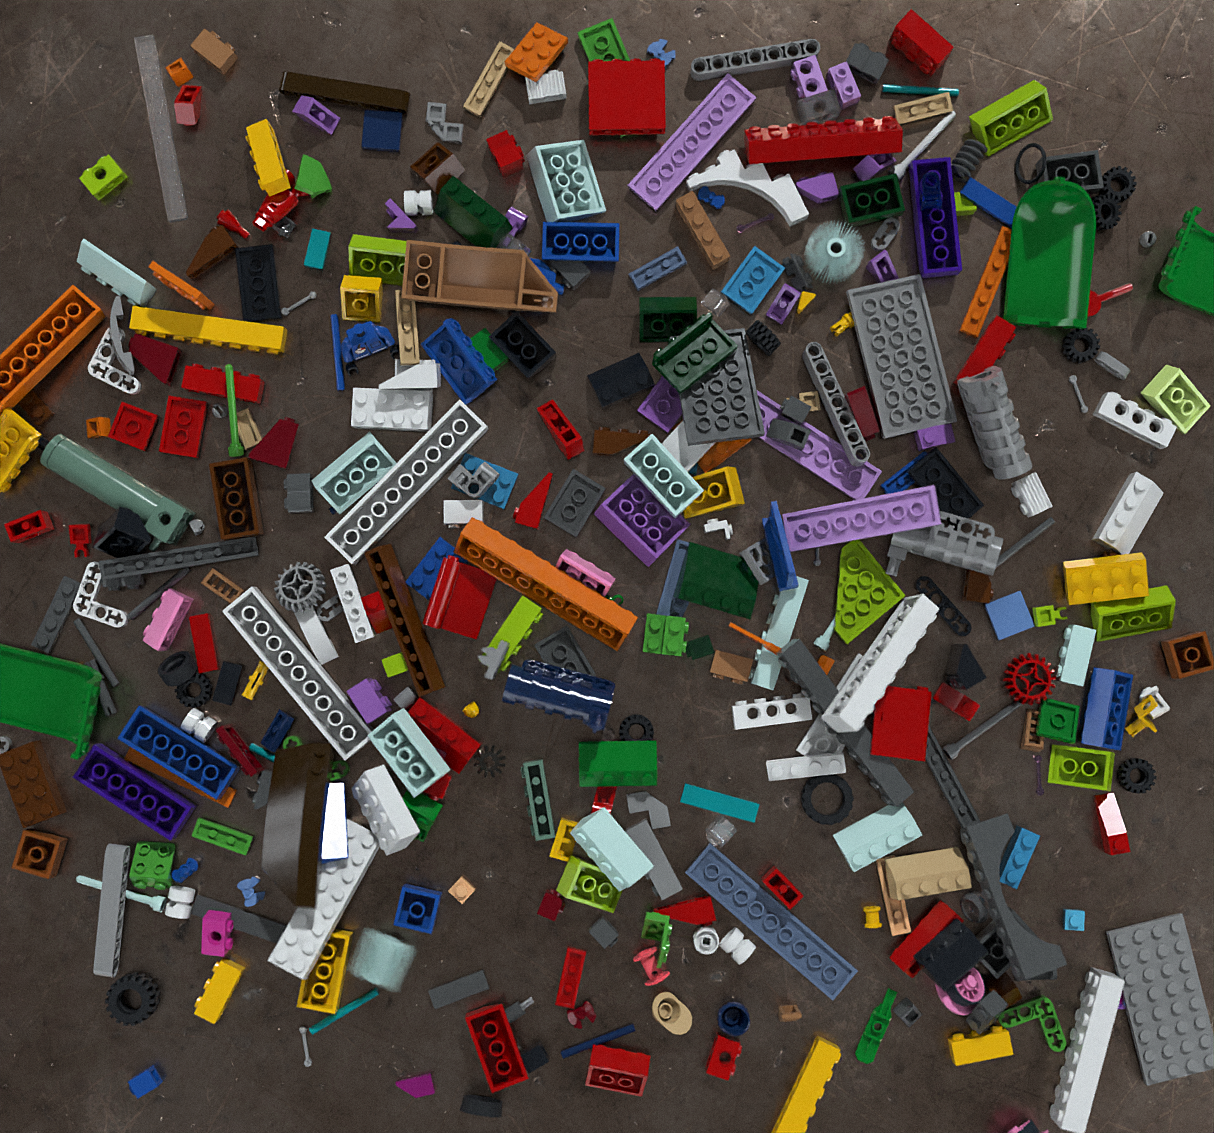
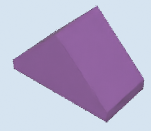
M883 250L870 260L866 266L878 283L899 279L886 250Z

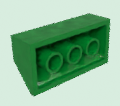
M657 741L579 742V786H657Z

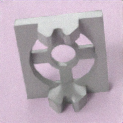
M766 537L739 553L757 578L759 586L775 577ZM754 550H755V552H756L757 555H758V561H757V562L755 561V559H754L753 556H752ZM762 556L767 559L768 565L763 562ZM760 566L766 568L769 574L763 573Z
M501 640L497 649L493 647L481 649L487 656L479 655L478 658L482 664L489 666L484 677L490 680L495 679L510 643Z

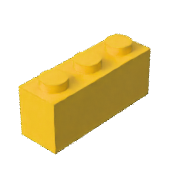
M226 957L221 961H217L212 969V972H214L212 979L208 978L203 987L205 990L203 996H199L194 1005L196 1007L194 1014L213 1024L219 1021L245 967Z
M997 1025L990 1027L991 1030H986L980 1035L975 1030L971 1031V1034L966 1035L964 1033L953 1034L951 1038H947L952 1062L959 1066L1014 1055L1009 1031L1005 1027Z

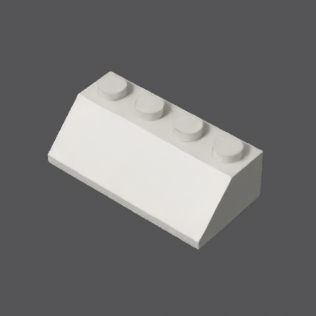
M1138 472L1129 474L1092 540L1107 549L1114 550L1120 555L1129 554L1163 495L1162 490L1152 480Z

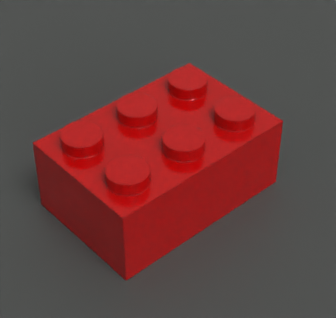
M912 9L895 26L890 37L891 43L896 49H901L908 60L915 62L924 74H929L931 77L946 62L954 48Z

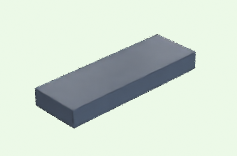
M677 246L628 275L637 291H640L687 264V261Z

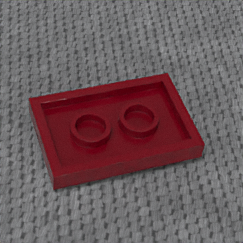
M231 724L222 725L215 730L218 733V740L223 745L226 744L230 749L228 752L231 757L241 763L240 768L245 775L252 777L265 770Z

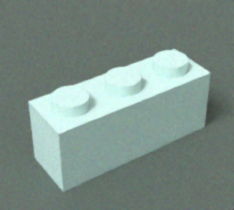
M1074 624L1068 625V628H1065L1063 638L1065 639L1064 646H1061L1059 651L1061 659L1054 673L1057 678L1056 681L1084 686L1096 634L1095 629Z

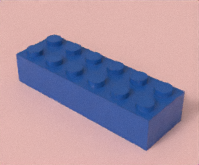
M139 705L117 738L216 800H221L240 770L239 764L144 706Z

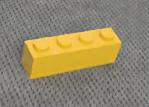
M265 119L246 127L248 133L246 140L252 148L250 154L256 162L254 169L257 175L260 176L258 183L262 191L265 190L269 196L291 188L275 131L269 121Z

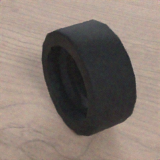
M180 651L170 655L160 664L158 674L167 686H177L193 676L197 670V663L189 652Z

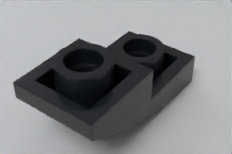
M223 661L212 701L232 705L242 669L241 665Z

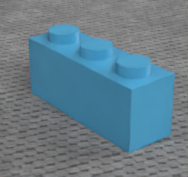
M1016 826L1015 832L1000 862L999 876L1001 883L1014 889L1018 888L1040 838L1039 835Z

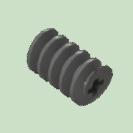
M967 139L964 142V146L960 148V152L956 154V158L952 160V177L959 182L966 183L967 179L965 177H971L970 171H975L974 165H979L980 161L978 159H983L984 155L982 152L986 153L988 151L987 147L979 141Z

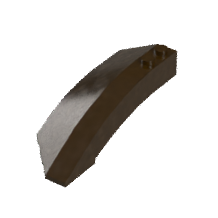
M310 743L276 750L265 819L261 867L296 908L316 909L326 811L334 760L332 744Z

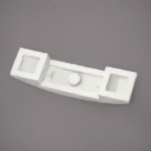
M295 595L288 596L289 599L297 600ZM313 605L311 606V611L305 608L304 613H301L299 610L297 613H294L312 651L321 665L339 657Z

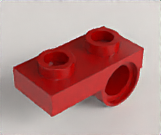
M617 786L597 787L591 814L603 807L611 814Z

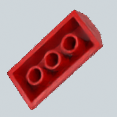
M423 696L416 701L408 712L445 763L458 774L483 744Z
M503 1004L484 1006L466 1013L465 1019L491 1093L529 1079Z

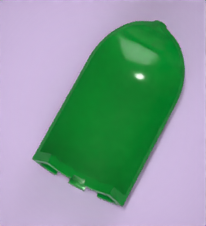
M1054 177L1051 181L1040 182L1031 187L1023 195L1016 207L1012 222L1003 317L1004 320L1012 325H1036L1039 328L1056 326L1063 327L1064 329H1083L1087 327L1096 233V213L1090 196L1080 185L1065 181L1064 177Z

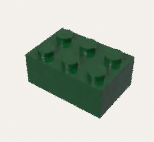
M897 174L843 185L838 190L846 228L886 220L887 218L900 217L905 211Z

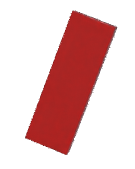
M209 613L190 616L189 621L199 673L219 670Z
M567 947L555 1002L556 1006L574 1009L586 956L585 950Z

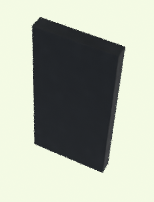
M266 244L235 248L243 321L259 323L282 320L274 245Z
M934 447L906 471L919 488L935 486L939 511L969 519L984 506L937 447ZM947 518L948 524L955 526L954 530H957L960 520H956L955 524L950 522V518Z

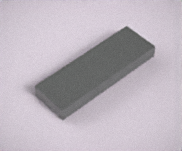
M482 969L432 988L428 992L434 1009L485 991L490 986Z

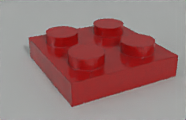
M121 402L108 437L145 451L159 416Z

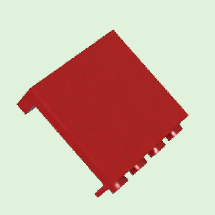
M637 58L630 61L594 59L588 62L589 135L665 134V60L661 61L658 58H652L649 61H642Z

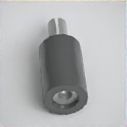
M532 997L523 1003L517 1001L505 1010L509 1024L526 1013L525 1009L534 1003Z

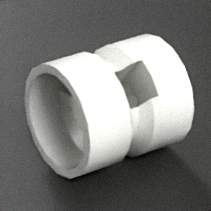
M415 190L404 191L405 214L407 216H414L420 212L422 215H433L432 190H420L419 193Z
M193 708L183 720L180 729L188 734L194 733V738L205 743L214 732L218 722L209 716L205 718L204 713Z
M170 886L168 894L170 902L166 904L165 915L181 919L190 918L192 910L190 903L194 900L195 890L184 886Z
M710 925L698 926L693 933L694 946L702 954L715 952L719 945V937L716 930Z
M734 927L721 940L719 946L726 953L731 952L732 959L740 965L753 953L756 946L749 939H743L744 934Z

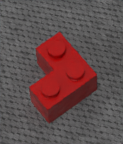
M505 130L486 139L503 178L524 169V154L520 146L516 147L517 143L513 134L509 135L508 131Z

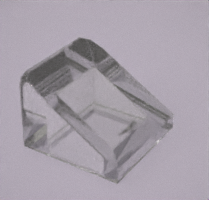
M712 288L701 304L720 317L730 305V301L725 295Z

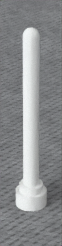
M954 111L949 112L901 164L894 165L888 171L889 175L897 174L899 182L905 176V169L912 160H915L954 119L956 113Z

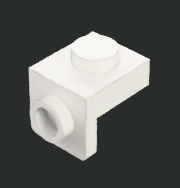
M718 518L707 520V524L703 525L704 533L723 530L725 540H730V535H733L732 526L727 523V520L718 522Z
M1157 686L1145 688L1141 691L1139 703L1149 695H1152L1156 700L1158 706L1148 713L1152 720L1170 710L1168 704L1158 693L1159 688ZM1151 702L1147 703L1143 708L1147 709Z

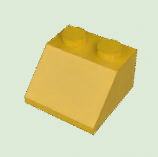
M344 275L340 286L342 320L380 323L383 297L382 278Z

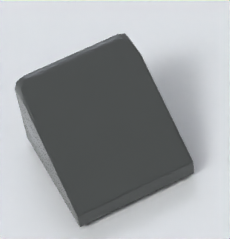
M907 997L893 1009L908 1027H911L923 1015Z

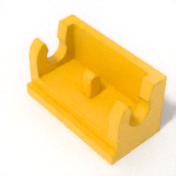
M561 817L549 857L568 862L576 843L570 832L578 822Z

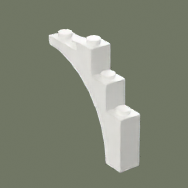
M735 149L721 152L719 157H717L716 163L718 166L711 165L705 169V172L692 174L688 177L689 180L686 181V187L689 192L704 186L715 185L736 186L750 190L772 203L783 215L790 227L806 220L809 215L790 174H780L771 181L763 163L749 164L744 169Z

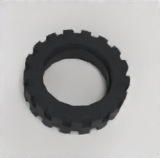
M836 774L812 776L802 788V808L813 821L819 824L834 825L835 823H840L849 815L848 813L853 808L854 796L852 795V789L847 781ZM822 783L837 785L843 795V803L840 809L830 815H823L817 812L811 802L813 790Z

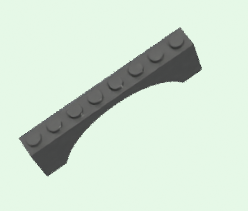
M1007 813L961 829L960 838L967 848L968 859L973 864L975 877L982 887V896L990 908L989 914L997 926V935L1002 939L1004 953L1012 965V974L1017 978V981H1022L1065 966L1067 963L1060 945L1044 942L1030 934L1018 923L1005 902L1000 885V861L1006 843L1015 832Z

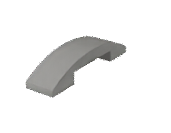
M116 296L110 315L111 343L121 366L129 375H134L135 370L131 352L123 353L117 320L123 319L124 314L120 296Z

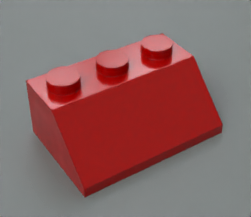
M593 1044L585 1086L642 1097L648 1077L650 1056L641 1052L634 1053L624 1049H614L604 1045Z

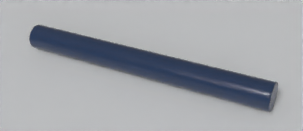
M634 1024L561 1051L562 1058L565 1059L591 1049L593 1044L601 1045L635 1032Z

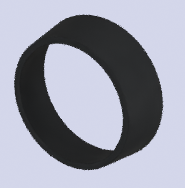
M464 1095L459 1110L483 1117H502V1101L486 1096Z

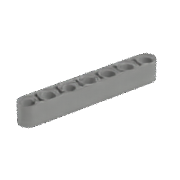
M806 39L699 57L692 61L690 74L694 80L701 81L725 77L727 73L737 75L791 66L795 61L813 55L817 59L820 44L815 39ZM813 48L815 53H809L806 49ZM794 51L797 55L790 56L788 52ZM775 54L778 56V59L773 60L769 55ZM756 57L759 59V62L754 63L751 61V58ZM738 60L741 65L735 66L732 64V61ZM719 63L722 65V68L716 69L713 65ZM700 66L704 70L697 72L694 68Z
M811 342L802 353L803 361L849 462L855 467H860L869 459L870 451L822 346L817 342ZM808 350H813L816 356L810 355ZM816 367H821L824 373H819ZM824 384L830 385L832 390L825 389ZM832 401L838 402L840 407H834ZM840 418L845 419L847 421V425H843L840 422ZM848 435L853 436L855 442L849 441ZM856 453L862 454L863 460L858 459Z
M109 843L105 850L93 967L94 975L114 978L118 972L130 858L129 846Z

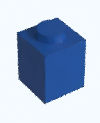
M154 1065L128 1081L129 1090L133 1095H136L137 1099L163 1082Z

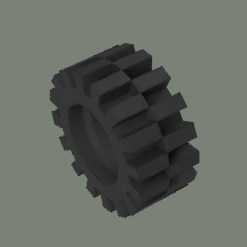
M1122 166L1112 167L1102 176L1104 188L1100 190L1102 191L1100 195L1111 194L1110 196L1113 195L1115 199H1118V203L1127 200L1136 188L1134 187L1137 185V182H1134L1136 177L1131 176L1133 172L1131 170L1127 172L1128 168L1126 167L1121 169ZM1118 178L1122 180L1124 189L1120 192L1114 191L1111 188L1112 179Z
M1111 194L1091 198L1096 213V230L1098 231L1114 228L1113 226H1116L1118 224L1117 221L1121 219L1118 217V215H1122V211H1119L1121 205H1117L1118 199H1115L1113 195L1110 196ZM1102 206H1103L1104 209H1105V218H1104V219H1103L1102 216H1101V207H1102Z
M756 320L745 331L746 335L749 336L748 338L752 340V343L766 355L770 356L781 345L780 340L776 338L777 336L759 320Z
M1088 327L1074 329L1063 339L1064 344L1062 348H1065L1063 353L1068 355L1066 357L1068 360L1071 358L1074 363H1085L1097 355L1099 352L1097 350L1100 349V345H1098L1100 338H1096L1098 336L1097 333H1092L1093 329L1088 330ZM1083 338L1087 341L1088 348L1085 352L1076 350L1074 346L1076 339Z
M194 673L186 682L177 685V689H175V693L177 692L176 698L186 707H200L210 700V694L213 693L211 688L213 686L209 683V678H206L204 674ZM193 682L197 683L201 688L199 696L195 698L190 697L187 693L188 685Z
M633 714L622 721L619 735L622 741H652L654 729L648 718L640 714ZM634 724H639L644 729V735L640 739H633L629 735V729Z
M1130 758L1131 760H1125L1124 764L1121 763V769L1117 771L1120 773L1117 779H1120L1119 784L1123 786V789L1140 794L1146 793V790L1150 791L1152 789L1151 785H1155L1153 780L1157 778V776H1154L1156 771L1152 769L1153 765L1148 763V761ZM1136 768L1142 770L1144 775L1143 780L1139 783H1134L1130 779L1131 771Z

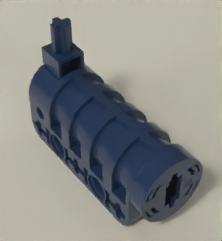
M527 659L524 660L522 667L512 664L502 702L511 705L519 703L526 705V709L534 710V708L545 710L544 714L548 715L556 713L563 715V719L570 721L572 718L582 720V724L590 726V728H593L592 732L596 733L597 730L601 731V729L604 730L615 684L606 679Z

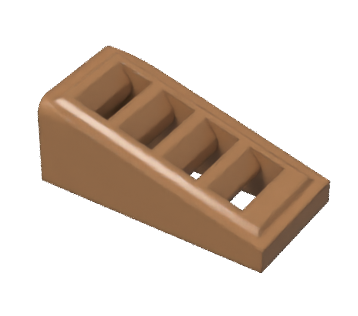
M213 567L201 581L202 585L229 604L240 597L244 591ZM214 575L218 576L212 585L208 583ZM222 579L224 582L217 590L215 586ZM228 583L230 587L224 594L221 593V591ZM235 588L237 591L229 599L227 596Z
M1027 709L1020 749L1033 752L1043 750L1044 737L1030 735V733L1036 734V728L1030 726H1037V721L1031 720V717L1038 718V710Z
M797 1005L778 1007V1016L781 1022L796 1021L802 1018Z

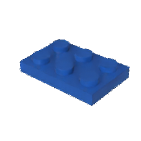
M439 537L405 582L427 600H430L443 557L448 558V555L458 557L459 562L468 564L469 561L454 553L455 548Z

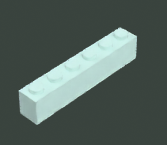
M797 577L798 588L779 591L778 595H774L772 601L774 606L773 613L769 612L766 624L769 625L767 631L762 632L761 639L781 649L789 643L809 582L807 579ZM763 645L761 650L757 649L754 660L757 662L755 668L751 667L749 679H751V684L774 691L782 665L778 661L779 657L768 651Z

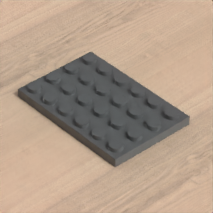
M745 328L723 330L738 345L737 349L683 393L679 394L688 446L763 437L765 435Z

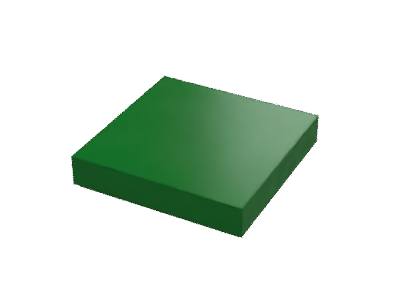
M1049 698L1047 700L1040 699L1036 735L1074 744L1080 706Z

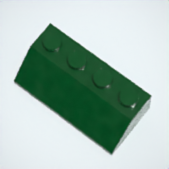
M452 176L440 189L433 212L474 246L496 248L513 229L509 220L455 176Z

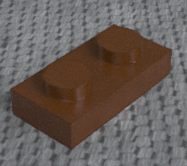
M33 389L18 403L40 427L54 415L53 411Z

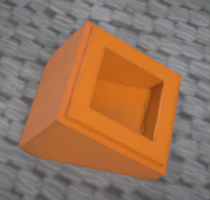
M182 58L166 67V70L178 87L193 78L192 73Z
M96 417L87 419V438L108 437L111 429L110 418Z

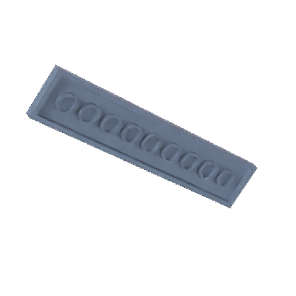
M711 843L706 846L685 871L690 878L832 1001L858 972L855 967Z

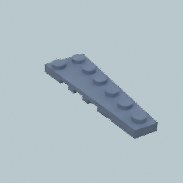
M679 539L676 541L657 615L683 617L689 602L675 598L673 595L689 542Z

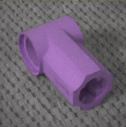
M513 207L505 215L513 229L499 243L507 248L528 220V216Z

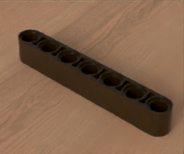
M286 71L282 72L279 92L287 96L300 98L302 95L312 97L318 101L407 114L410 93L404 90Z

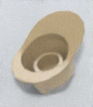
M659 993L652 1003L654 1019L673 1034H685L692 1025L691 1012L672 993Z

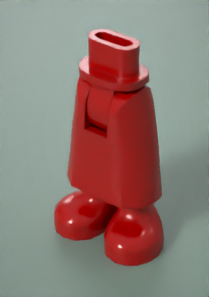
M287 169L286 173L290 187H293L291 192L287 189L272 196L266 195L258 212L255 214L256 218L252 222L254 226L262 231H266L268 227H272L273 224L285 217L299 203V197L308 195L305 192L294 189L295 177Z

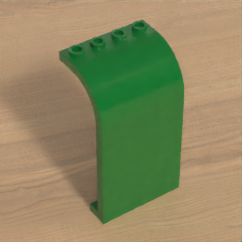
M1194 206L1183 215V224L1176 233L1175 244L1170 249L1168 262L1161 272L1162 277L1159 282V289L1179 303L1214 316V233L1202 228L1195 222L1194 218L1201 213L1202 208Z
M0 644V723L67 739L77 745L76 751L71 754L70 758L78 760L86 755L89 750L94 716L97 711L96 705L101 690L102 675L97 670L80 663Z

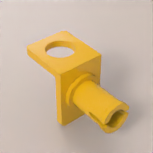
M1149 695L1134 707L1138 718L1125 727L1132 737H1135L1145 727H1149L1155 733L1157 732L1153 722L1146 716L1158 706L1152 695ZM1151 702V705L1147 709L1143 710V707L1147 703Z

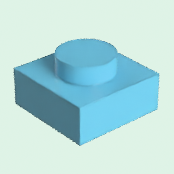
M1063 909V929L1084 931L1085 911Z

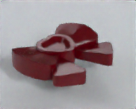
M585 1001L581 1007L575 1010L567 1011L568 1021L574 1028L582 1029L580 1019H584L585 1016L592 1023H594L596 1018L594 1008L589 1001Z

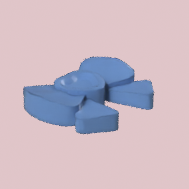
M659 39V42L649 45L647 53L661 61L665 60L666 68L671 60L675 59V50L665 53L662 49L668 41Z
M255 877L244 879L236 886L242 891L245 898L244 906L246 907L254 906L259 900L264 899L265 891L254 893V889H252L253 886L260 882Z

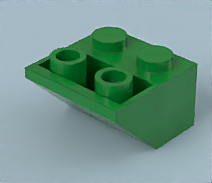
M407 789L402 799L420 831L414 839L424 842L443 805L422 793L414 798Z

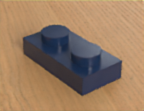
M279 709L260 743L275 753L285 734L290 729L294 718Z

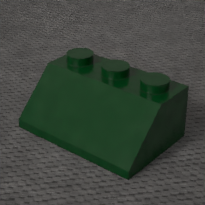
M639 297V342H669L670 337L680 336L687 326H693L696 323V297Z

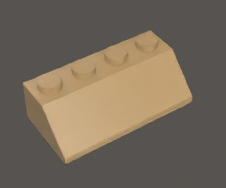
M959 847L885 859L890 898L904 900L972 888L969 867Z

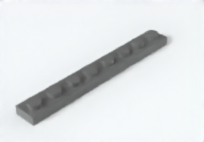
M256 536L103 560L99 561L101 579L104 581L259 556Z

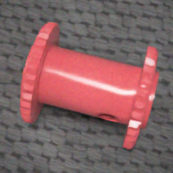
M657 947L647 948L633 958L634 962H641L649 978L645 982L646 986L658 984L670 974L669 971L663 972L661 968H656L657 959L654 953L658 950Z

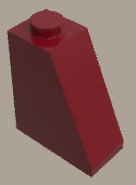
M135 333L128 344L129 352L162 383L171 387L183 351L178 347Z
M865 386L846 393V401L865 442L876 438L875 434L879 432V428Z
M284 417V420L279 419L249 453L248 458L286 469L299 424H296V420Z

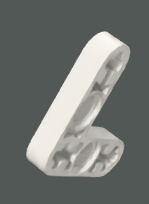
M118 327L122 345L125 339V333L122 329ZM108 328L88 365V371L92 376L128 394L136 395L141 390L140 381L111 366L116 355L112 345L107 343V341L111 342L110 328ZM105 347H110L111 354L108 357H103L102 350ZM100 365V368L107 372L105 374L99 371L96 372L94 367ZM117 372L119 380L113 383L110 380V375ZM124 380L129 383L134 381L135 389H130L129 386L123 384Z
M99 562L89 563L73 603L74 611L79 615L113 627L121 628L126 626L129 621L126 612L96 602L102 585L101 573L95 574L92 568L98 565L100 570ZM93 576H94V579H98V580H97V582H96V581H94V580H88V578H89V577H92V578H93ZM88 583L94 585V591L91 594L85 591V586ZM82 595L91 597V599H86L85 601V598H82ZM85 601L87 609L81 611L79 604ZM100 607H103L106 611V615L103 618H99L96 615V611ZM121 614L123 622H119L117 624L116 619L109 617L111 615L119 616Z

